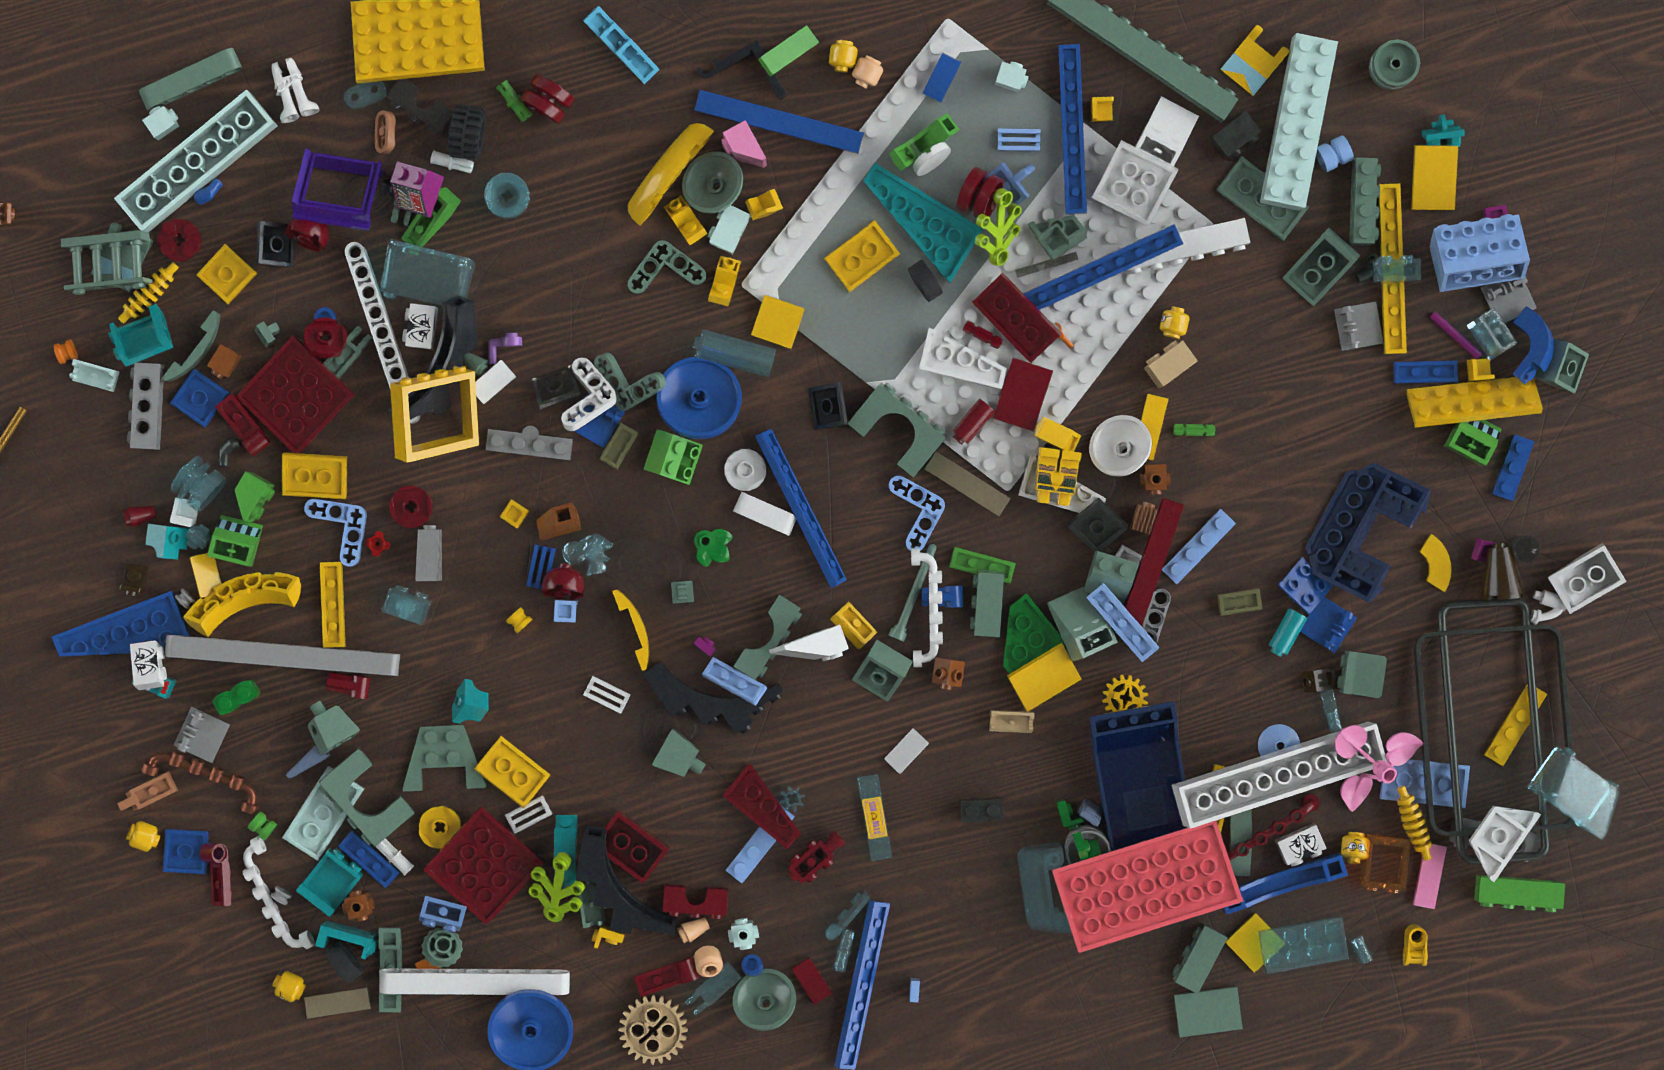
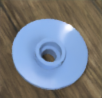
M1282 724L1267 727L1261 733L1258 740L1260 756L1278 751L1277 744L1279 742H1283V749L1300 744L1297 733L1289 726Z

